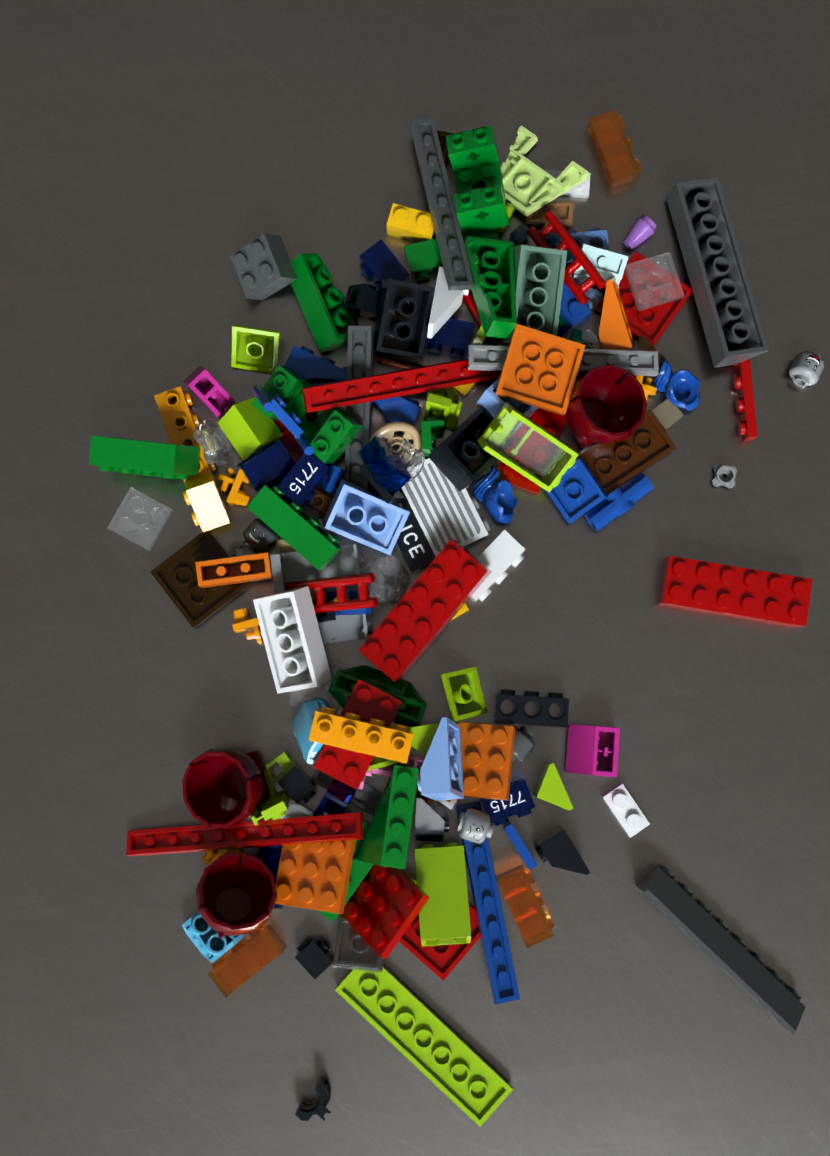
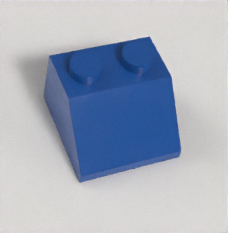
M563 283L560 314L566 325L558 329L557 336L565 338L572 332V329H577L588 321L592 313L586 303L583 305L579 303L565 283Z

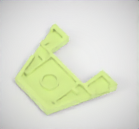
M522 125L517 131L518 136L514 144L509 148L510 153L506 161L501 166L506 202L512 203L514 208L526 217L589 177L587 170L572 161L557 178H554L524 157L537 143L538 139L535 134Z

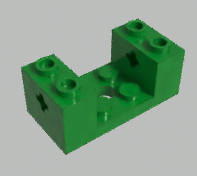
M492 125L446 135L448 156L454 171L457 191L454 194L456 215L463 235L510 225L499 151ZM481 185L486 186V187H482V188L476 189V187L481 186Z
M279 365L264 385L263 390L265 392L269 391L273 396L278 394L287 404L284 407L287 412L293 411L301 419L302 422L299 425L314 449L313 454L325 464L336 463L364 425L341 407L317 411V419L314 422H310L307 419V412H305L302 388L314 385L293 368ZM257 397L253 400L251 404L269 419H278L272 411L267 412L264 410Z

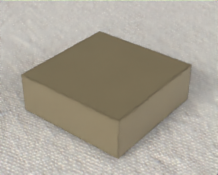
M668 399L652 410V413L665 431L684 416L677 406Z

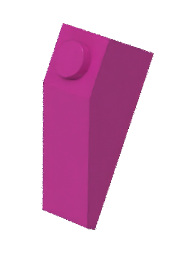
M199 366L183 381L219 420L234 404H237L202 366Z

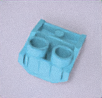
M320 697L304 702L292 721L294 735L303 753V758L311 765L324 745L308 741L316 709L321 710L322 706L329 707L327 701Z
M199 911L182 924L187 936L200 953L211 963H214L247 935L226 936L219 939L217 932L211 929Z

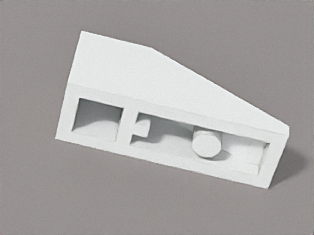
M440 266L427 338H432L462 305L463 295L468 296L469 290L449 291L444 268Z

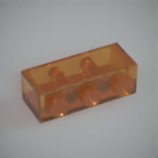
M617 110L590 118L587 129L610 191L637 182L641 172V165L632 153L633 144L624 132L625 123L623 118L618 116Z
M522 865L496 876L499 887L527 948L553 937L554 934L551 929L555 928L550 914L545 915L541 908L545 903L540 892L535 893L531 886L535 881L530 870H524Z
M270 924L264 928L262 925L250 933L251 938L244 943L240 940L230 949L232 953L228 957L224 958L222 955L211 964L212 969L208 975L225 998L285 951L287 946Z

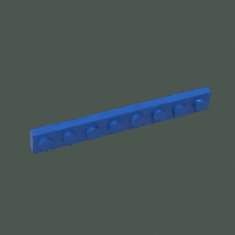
M481 801L457 805L458 820L461 812H466L469 808L482 811ZM486 837L481 844L462 839L494 1004L519 1000L520 996L488 838Z

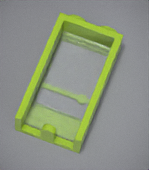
M507 402L478 439V443L483 450L549 493L554 487L559 485L562 476L567 469L575 464L576 458L579 455L571 445Z

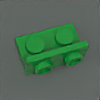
M431 417L421 421V462L428 459V455L435 449L436 438H443L444 420Z

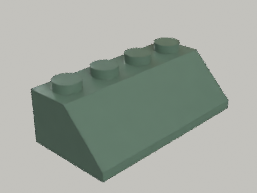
M528 245L514 246L517 324L557 336L567 258L566 250ZM512 334L509 339L503 338L502 343H510Z

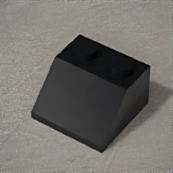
M560 825L535 840L538 846L534 849L543 863L548 861L552 867L583 875L591 873L566 831Z

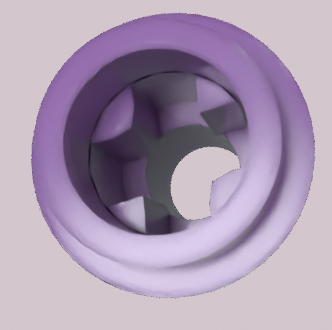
M643 214L640 218L637 217L622 242L630 250H633L653 235L657 226L648 216Z

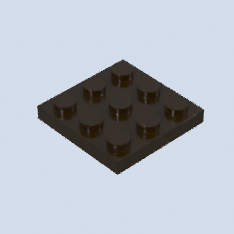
M210 531L200 533L150 572L194 629L251 586L249 582L207 588L198 586L195 562L229 558Z

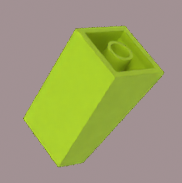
M457 842L445 843L444 847L434 848L433 844L420 845V849H415L417 885L429 896V899L419 912L422 947L471 943L464 845L459 846Z

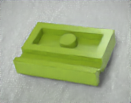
M429 393L423 421L431 417L439 418V420L445 421V429L452 430L453 432L457 428L463 402L459 401V404L452 403V399L446 398L443 395Z
M282 790L270 798L264 799L263 804L257 806L256 811L251 814L254 825H258L259 820L262 818L266 821L270 818L277 820L286 814L285 811L288 810L289 795Z

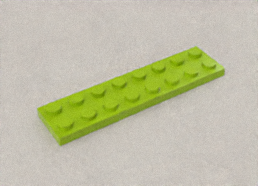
M384 966L382 972L352 969L335 988V991L479 1127L483 1125L513 1091V1087Z

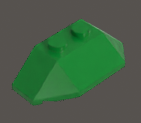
M366 665L351 667L345 670L338 669L328 691L343 708L358 680L361 679L403 701L394 718V723L409 727L420 725L427 703L422 700L410 682L403 679L393 682L382 671Z

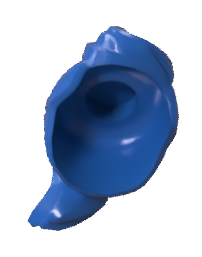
M664 358L659 374L654 376L655 388L657 391L665 392L667 399L675 406L688 411L693 410L701 401L700 392L698 391L700 387L699 379L686 369L673 373L671 364Z
M493 465L488 473L478 479L474 485L473 493L477 500L484 502L486 509L496 523H510L514 515L513 509L517 505L518 500L513 496L512 487L508 481H497L499 469Z

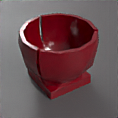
M614 365L594 367L575 382L564 417L582 449L595 442L608 444L626 440L644 422L647 401L642 385L631 372L617 382L628 370Z
M232 748L209 749L189 763L182 779L183 800L195 819L211 828L236 826L256 811L261 800L271 797L257 751L244 754Z
M241 852L220 856L204 869L196 887L197 908L211 929L217 932L219 939L226 936L252 933L271 917L277 901L274 875L261 859L243 853L242 861L239 864Z

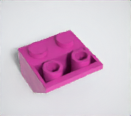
M568 724L565 772L617 777L620 728Z

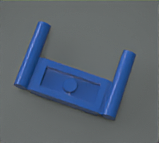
M260 385L255 386L253 392L264 410L267 412L272 411L293 434L304 453L312 455L314 449L299 425L302 422L301 419L293 411L287 412L284 408L287 404L278 394L273 396L269 391L265 392Z

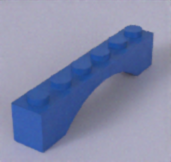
M294 345L284 365L293 368L311 384L347 380L346 366L342 369L334 365L335 362L328 357L323 356L321 359L313 355L314 351L305 346L299 348ZM399 396L372 401L387 424L391 422H406L415 426L421 414V407L418 406L419 402L410 397L404 399Z

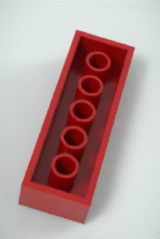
M451 539L358 651L393 682L400 681L492 571L459 542Z
M669 555L664 559L657 605L802 628L806 627L813 579Z

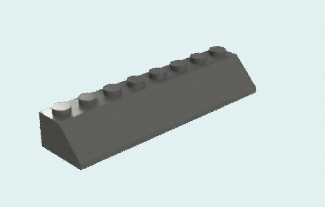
M719 177L676 182L666 195V199L714 368L735 365L768 352V344Z
M655 865L637 887L778 1023L793 1035L805 1010V1006L799 1001L802 996L792 987L789 989L785 988L781 984L784 979L773 969L769 972L763 967L766 962L755 952L751 955L745 949L748 945L738 935L733 938L727 932L729 927L720 918L715 921L709 915L711 909L701 900L699 903H696L691 898L694 893L683 883L679 886L673 881L676 876L664 866L661 869Z

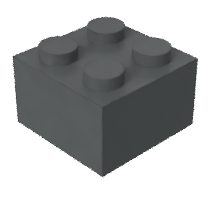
M264 233L230 255L246 299L264 300L297 279L281 236Z

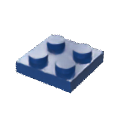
M583 458L577 459L575 464L567 469L558 486L554 487L550 493L547 491L568 524L573 523L609 497Z

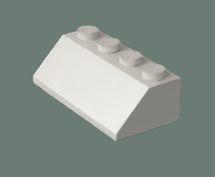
M300 587L254 599L253 602L277 694L318 687L332 680L309 587Z

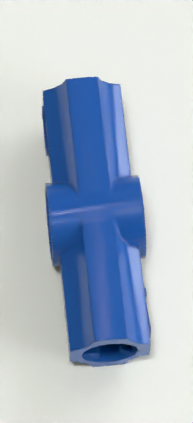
M642 472L636 475L623 487H618L610 493L608 498L585 515L587 522L598 532L614 518H619L631 509L635 502L654 488L651 481Z

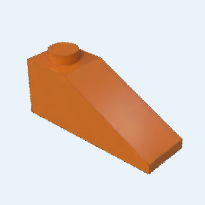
M613 277L607 280L597 345L599 349L628 350L633 348L635 343L616 279Z

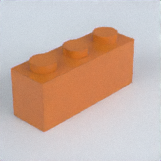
M268 552L195 562L198 586L201 588L273 579L270 554Z

